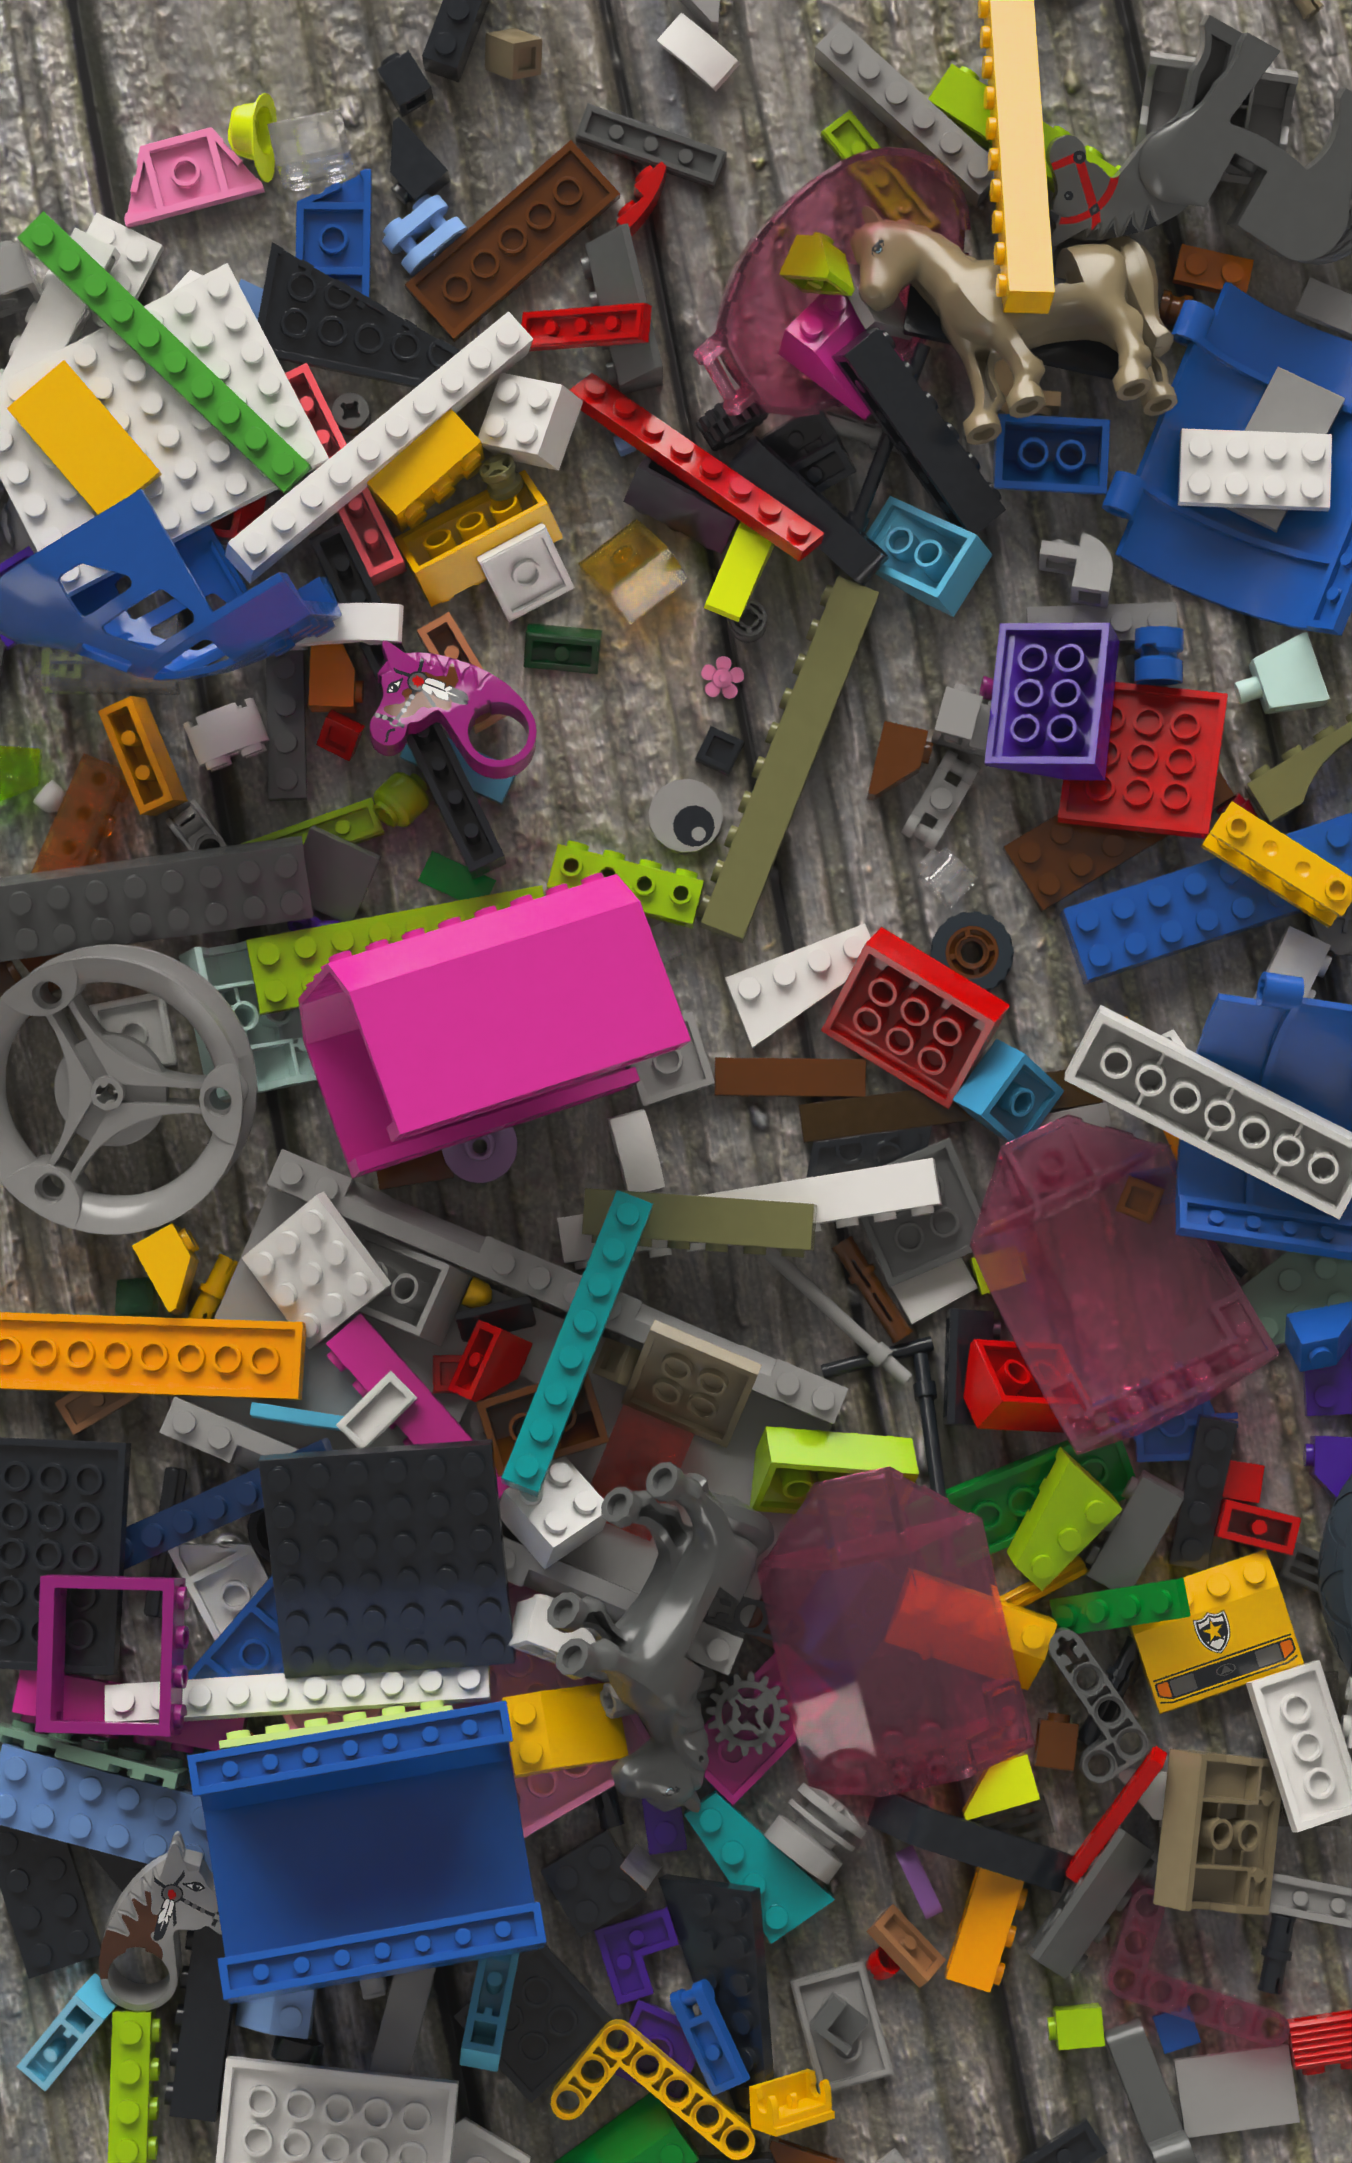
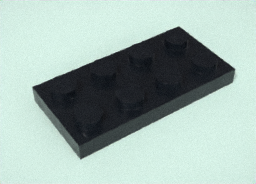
M0 1825V1889L28 1978L30 1979L99 1956L101 1942L70 1844Z

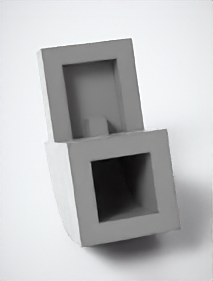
M1086 533L1081 534L1079 546L1060 539L1052 541L1042 540L1039 554V570L1073 575L1071 603L1107 608L1113 574V560L1108 548L1099 539Z

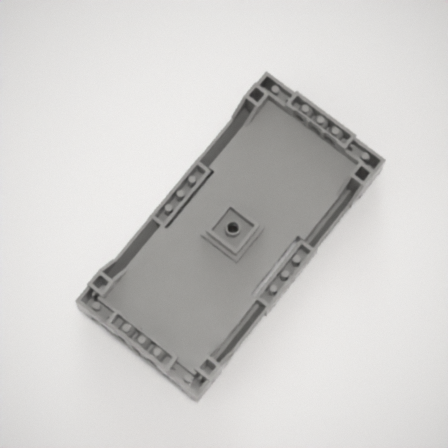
M281 1149L267 1182V1185L271 1187L214 1319L288 1322L242 1257L315 1195L323 1191L356 1236L361 1229L449 1264L471 1277L474 1276L480 1279L482 1276L567 1313L582 1275L487 1235L483 1237L391 1198V1196L356 1182L348 1176ZM491 1289L492 1299L489 1304L514 1298ZM619 1292L605 1329L621 1335L620 1343L642 1351L655 1319L762 1364L729 1445L725 1448L621 1404L627 1387L592 1373L606 1337L602 1336L588 1372L610 1442L566 1457L603 1499L616 1487H627L633 1492L646 1491V1479L652 1468L662 1462H671L682 1469L684 1475L697 1473L707 1479L711 1492L734 1496L750 1506L755 1450L766 1426L830 1431L848 1392V1388L778 1358L776 1360L746 1346L738 1345L643 1304V1301ZM460 1303L457 1312L471 1308ZM533 1307L536 1325L509 1332L533 1343L518 1379L478 1402L540 1383L564 1319ZM357 1312L312 1349L309 1350L305 1345L302 1400L197 1396L174 1397L159 1433L249 1470L259 1468L258 1460L260 1455L292 1453L327 1437L333 1450L358 1449L342 1431L252 1418L250 1409L251 1403L256 1402L345 1416L363 1397L352 1385L357 1380L347 1368L341 1372L327 1357V1354L332 1350L326 1343L360 1313ZM364 1315L432 1393L433 1355H463L468 1342H463L455 1316L442 1346L439 1347ZM456 1393L434 1394L473 1440H487L477 1409V1402ZM398 1426L393 1430L388 1427L368 1448L404 1445L402 1441L407 1436ZM656 1500L658 1503L677 1506L683 1523L693 1526L690 1516L677 1501L659 1502ZM756 1511L763 1514L772 1523L774 1542L756 1559V1569L744 1594L745 1597L756 1600L760 1599L795 1514ZM501 1520V1522H502V1527H504V1528H506V1529H509V1528L505 1525V1523ZM606 1521L601 1532L547 1569H544L522 1543L503 1536L508 1582L520 1587L524 1585L553 1598L564 1592H573L581 1599L589 1595L606 1605L608 1615L615 1623L639 1596L659 1554L653 1536L644 1525L632 1523L627 1527L619 1528ZM715 1596L708 1609V1616L715 1618L717 1612L729 1614L726 1622L734 1624V1612L738 1604L731 1602V1607L722 1605L720 1598ZM755 1605L744 1607L740 1613V1620L746 1627H748L756 1608ZM703 1620L685 1657L729 1676L744 1640L745 1633L710 1624Z

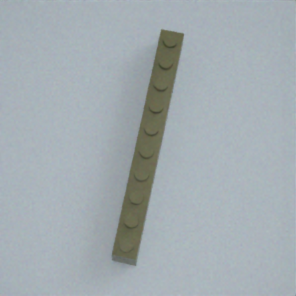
M839 576L834 586L826 585L819 604L825 607L820 620L813 619L806 636L807 640L812 641L807 655L799 654L792 674L798 675L793 689L786 687L779 704V708L784 710L780 723L772 722L765 740L771 746L766 758L758 757L751 777L757 779L752 792L745 790L740 802L738 812L743 813V817L739 827L731 826L724 846L730 848L725 862L717 861L710 881L716 883L712 895L704 894L696 915L702 917L701 928L743 943L872 617L880 592Z

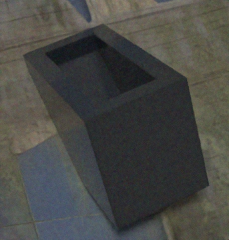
M400 117L396 118L393 121L390 174L393 186L391 190L404 205L408 202L414 205L424 195L429 194L432 197L450 182L449 172Z

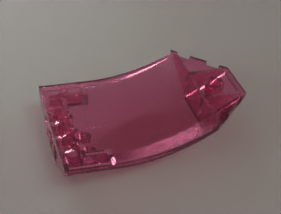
M1067 1114L1001 1146L970 1241V1247L996 1306L1024 1362L1044 1398L1047 1400L1076 1455L1135 1437L1214 1398L1222 1391L1278 1357L1280 1353L1241 1289L1214 1240L1176 1235L1177 1161L1171 1150L1172 1145L1159 1141L1157 1143L1133 1137V1133L1106 1125L1105 1128L1083 1122L1082 1118ZM1129 1175L1165 1189L1151 1225L1115 1211Z
M891 1466L815 1482L808 1491L807 1498L797 1513L792 1515L779 1534L778 1541L768 1556L764 1557L757 1567L775 1655L809 1786L824 1790L828 1794L889 1796L970 1778L984 1769L1034 1747L1035 1741L1003 1613L983 1519L972 1512L967 1513L949 1503V1499L924 1485L921 1487L903 1477V1473Z

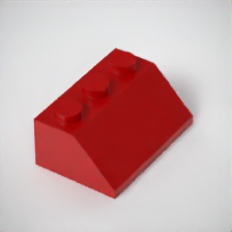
M974 1339L970 1343L963 1398L977 1429L1064 1433L1089 1407L1061 1345Z

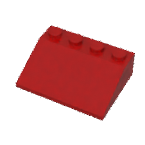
M881 927L865 943L821 1032L949 1109L954 1102L953 1098L966 1082L993 1038L1010 1004Z

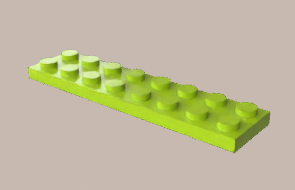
M539 885L246 940V946L260 1016L298 1009V998L306 990V985L314 980V975L321 972L323 965L330 963L328 958L337 953L350 950L353 956L366 952L365 946L379 940L387 939L388 943L391 944L401 941L403 934L418 928H424L425 933L439 929V923L450 918L460 917L461 922L475 918L474 913L489 906H496L498 911L511 907L510 902L525 895H532L533 900L544 897L543 886Z

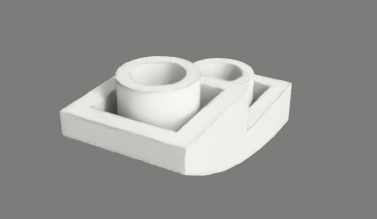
M680 13L657 39L663 49L686 65L693 75L715 92L740 65L733 55L683 13Z
M640 1109L608 1118L615 1154L619 1158L625 1191L647 1192L665 1187L658 1153L645 1110Z

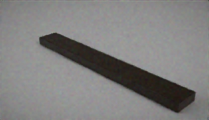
M1066 1070L1045 1072L1064 1090L1051 1110L1103 1103L1101 1098L1065 1081ZM916 1089L798 1105L803 1143L928 1125L937 1126L975 1121L957 1103L953 1102L952 1106L947 1109Z

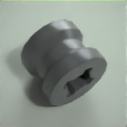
M347 392L340 395L334 401L332 415L342 433L356 436L369 426L371 414L367 401L361 395Z

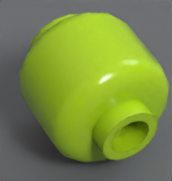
M395 772L374 792L375 805L373 810L386 825L390 827H407L429 806V798L426 794L428 787L417 774L412 773L408 775L404 772Z

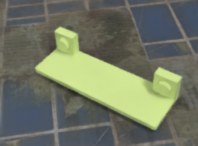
M433 1700L420 1703V1710L405 1712V1706H394L381 1709L382 1716L367 1718L366 1712L349 1713L343 1715L344 1722L328 1724L327 1718H316L304 1721L305 1728L290 1730L288 1724H277L265 1727L266 1734L251 1736L250 1730H238L226 1733L227 1740L219 1741V1748L222 1750L453 1710L452 1705L444 1706L443 1700Z

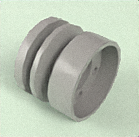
M803 1782L797 1790L810 1801L805 1807L791 1797L788 1803L799 1815L797 1820L794 1822L785 1816L778 1815L764 1836L792 1860L828 1884L842 1866L841 1860L832 1851L833 1847L837 1844L846 1850L853 1851L855 1845L844 1837L843 1834L848 1830L862 1839L867 1830L860 1825L854 1813L826 1791L810 1787Z

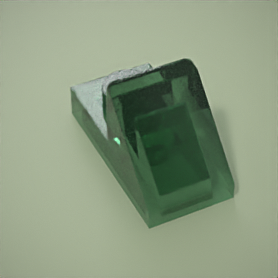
M149 1277L117 1280L116 1316L159 1317L157 1290Z

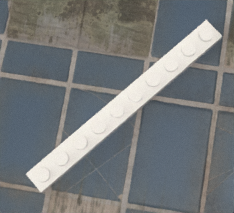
M490 1665L285 1679L284 1673L189 1679L186 1688H183L182 1704H185L187 1708L184 1722L382 1709L394 1706L412 1707L420 1706V1703L433 1700H443L444 1704L491 1701ZM160 1681L105 1685V1721L159 1723Z

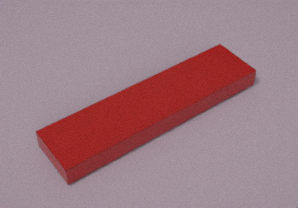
M644 302L523 312L521 325L533 338L529 352L648 343L652 306Z
M1158 1746L1150 1750L1073 1855L1074 1857L1065 1873L1075 1883H1078L1079 1879L1084 1875L1163 1768L1167 1753Z

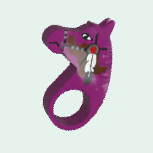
M382 642V651L386 663L377 674L378 683L382 685L383 698L370 721V740L373 748L378 753L384 756H394L404 749L410 734L420 733L430 725L438 722L445 728L467 764L484 777L492 779L509 778L517 775L529 765L536 749L537 729L535 719L522 698L508 684L475 665L438 654L404 653L390 642ZM489 712L491 715L502 714L510 716L517 720L525 729L528 736L527 743L518 754L508 759L494 760L484 757L474 749L469 740V734L475 725V719Z

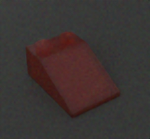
M623 1404L609 1437L610 1442L605 1447L590 1485L603 1499L616 1487H627L633 1492L646 1491L647 1476L652 1468L659 1463L671 1462L681 1469L695 1434ZM632 1523L627 1527L620 1528L651 1541L652 1535L644 1525Z

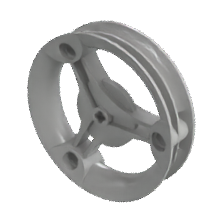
M104 944L82 947L50 959L18 981L0 997V1182L21 1203L44 1218L70 1229L103 1235L137 1233L159 1227L185 1214L203 1200L229 1172L239 1158L253 1126L257 1107V1072L253 1052L240 1020L219 991L203 976L180 961L154 950L130 945ZM48 982H53L60 987L62 992L61 998L55 997L49 992ZM111 982L137 987L163 999L179 1011L195 1028L211 1056L214 1069L208 1075H196L164 1068L156 1054L141 1041L125 1034L107 1032L92 1014L81 993L88 983ZM67 1005L86 1036L81 1041H79L62 1011ZM29 1016L47 1017L56 1033L64 1055L56 1072L54 1092L58 1109L66 1122L54 1153L39 1156L34 1155L21 1137L14 1123L6 1092V1066L9 1051L17 1032ZM109 1083L116 1088L113 1093H116L115 1095H111L107 1091L110 1086H107ZM169 1087L200 1089L199 1099L169 1098ZM217 1088H223L228 1092L231 1097V1103L222 1102L218 1098ZM179 1113L202 1114L204 1121L212 1131V1135L198 1159L178 1178L155 1190L140 1194L111 1195L93 1191L92 1184L84 1171L102 1145L124 1146L139 1141L158 1125L163 1115ZM76 1134L90 1141L77 1164L63 1157ZM50 1175L59 1177L64 1184V1189L57 1187L52 1182Z

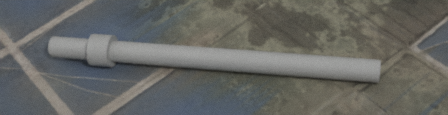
M776 1248L766 1249V1255L761 1256L868 1354L867 1359L877 1368L880 1366L884 1368L902 1386L910 1380L913 1375L891 1355L893 1351L882 1341L878 1343L796 1266L786 1257L781 1256V1253Z

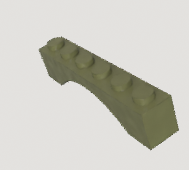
M1352 713L1345 717L1348 723L1337 730L1331 725L1314 735L1313 738L1316 742L1304 750L1299 744L1281 755L1284 762L1271 769L1266 764L1248 775L1251 781L1247 783L1245 790L1267 824L1271 825L1301 807L1309 785L1318 770L1333 754L1352 742Z

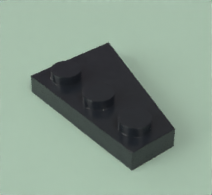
M932 1125L813 1141L806 1178L886 1165L928 1147Z

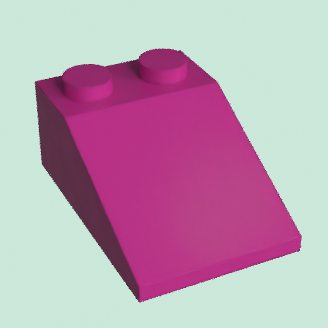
M820 294L785 329L778 354L866 421L872 413L832 358L834 354L865 329L847 296Z

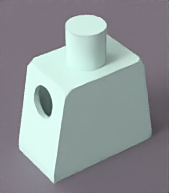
M1307 632L1301 633L1252 659L1249 664L1252 677L1234 683L1239 703L1243 704L1260 699L1265 714L1321 707L1330 699Z

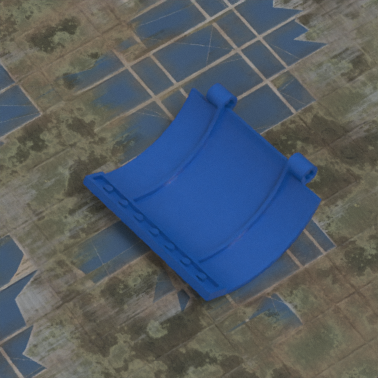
M1225 282L1214 310L1198 301H1184L1172 330L1174 341L1187 347L1171 385L1177 395L1178 403L1173 409L1159 415L1136 474L1116 471L1102 508L1114 516L1129 520L1115 555L1141 571L1177 589L1232 611L1287 627L1342 636L1352 611V341L1294 320L1257 301L1232 283ZM1277 367L1345 398V402L1328 433L1332 434L1329 511L1288 510L1276 533L1224 507L1178 506L1181 429L1244 431Z
M1263 972L1257 986L1256 999L1218 993L1204 1025L1196 1053L1352 1132V1005L1304 998V980L1302 977ZM1179 1138L1175 1199L1176 1235L1352 1261V1198L1339 1220Z

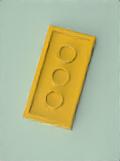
M65 360L7 407V410L97 515L136 491L144 490L162 475L160 470Z

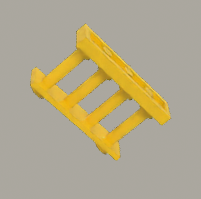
M1231 801L1226 811L1220 815L1200 846L1328 928L1331 927L1337 916H1343L1352 902L1351 876Z

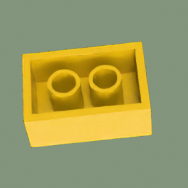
M450 409L367 482L375 503L401 532L408 526L414 529L424 521L428 515L426 510L435 502L440 505L453 495L456 490L454 486L464 477L466 480H469L479 472V468L482 465L481 462L485 459L481 440Z

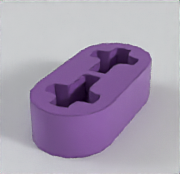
M913 1845L896 1852V1857L926 1920L944 1912Z

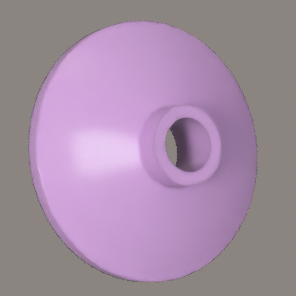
M510 1127L443 1149L442 1153L448 1167L458 1177L473 1183H486L498 1179L512 1166L517 1154V1137L514 1128ZM476 1140H484L487 1143L486 1151L476 1153L473 1150V1143Z

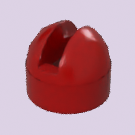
M881 1947L873 1951L866 1961L867 1971L870 1970L875 1980L884 1981L890 1979L900 1970V1967Z

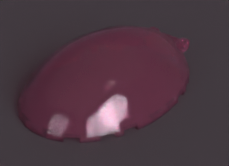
M884 147L867 150L836 163L801 187L774 211L749 240L733 267L719 306L715 333L702 343L693 354L697 363L704 365L724 400L723 408L728 416L739 415L753 402L767 413L790 415L793 417L819 414V410L831 406L841 407L844 405L778 354L785 329L820 295L803 293L779 275L796 235H813L814 232H819L834 240L833 245L846 255L847 263L858 265L850 246V240L855 234L853 230L859 229L865 224L862 216L863 206L873 208L883 220L898 221L904 219L914 224L927 226L931 231L943 235L946 239L959 246L965 255H969V253L964 252L965 230H971L969 208L958 180L948 167L934 156L926 155L911 148ZM909 285L898 295L905 309ZM891 336L896 344L895 350L906 362L911 358L916 343L924 344L926 342V339L917 337L907 340ZM718 356H720L726 369L728 370L732 378L735 380V382L739 385L740 388L738 390L734 389L727 374L725 373L723 367L717 359Z

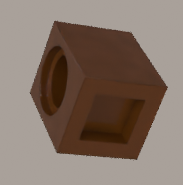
M1048 1712L1047 1719L1038 1718L1033 1764L1035 1766L1074 1771L1079 1724L1070 1722L1071 1715Z

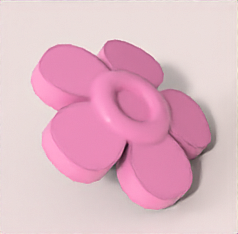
M726 656L717 658V670L709 664L703 667L701 671L702 678L712 680L705 686V692L708 696H718L721 688L723 696L727 699L737 695L738 689L731 682H742L744 672L739 667H734L728 671L732 665L730 658Z

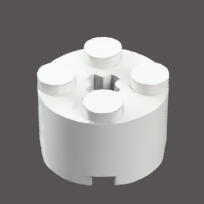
M254 698L244 699L247 707L242 708L241 705L237 706L234 702L195 717L198 723L196 726L189 721L183 724L199 767L206 766L207 771L211 770L213 772L231 765L230 757L241 753L242 757L250 758L267 751L265 743L270 741Z

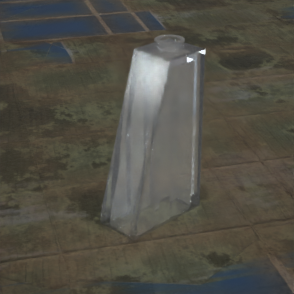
M175 614L153 627L152 632L155 636L167 640L182 630V621L178 614ZM43 649L41 661H36L35 681L36 683H41V688L46 694L180 695L181 680H141L126 672L67 650Z

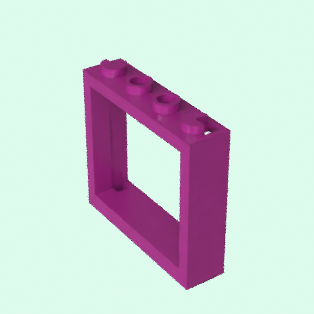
M87 1575L40 1576L35 1732L165 1737L181 1734L184 1716L187 1715L186 1705L182 1704L183 1688H186L188 1683V1668L186 1665H183L184 1649H187L189 1644V1629L187 1626H184L185 1610L190 1605V1598H187V1587H185L186 1578ZM67 1588L163 1591L159 1723L63 1720Z

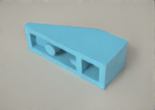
M520 1953L478 1961L461 2047L460 2065L498 2072Z
M96 1973L78 1990L16 2066L45 2092L118 2006L106 1995L102 1988L100 1977Z

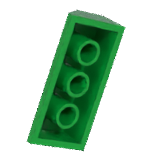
M648 2093L553 2163H695L699 2160V2152L666 2105L652 2093Z

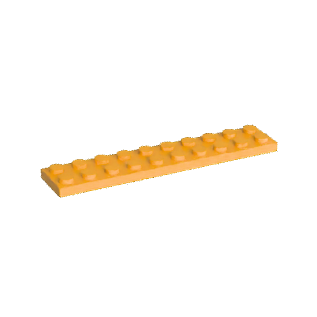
M0 1312V1389L302 1400L306 1326L304 1322Z

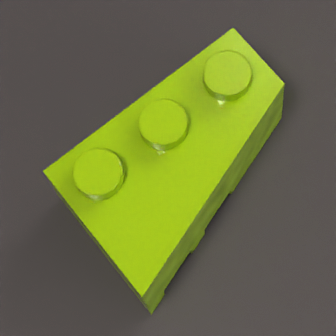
M1059 1447L1052 1469L1047 1478L1043 1479L1039 1487L1040 1492L1031 1510H1027L1006 1551L1015 1567L1041 1591L1123 1510L1114 1496L1062 1447Z

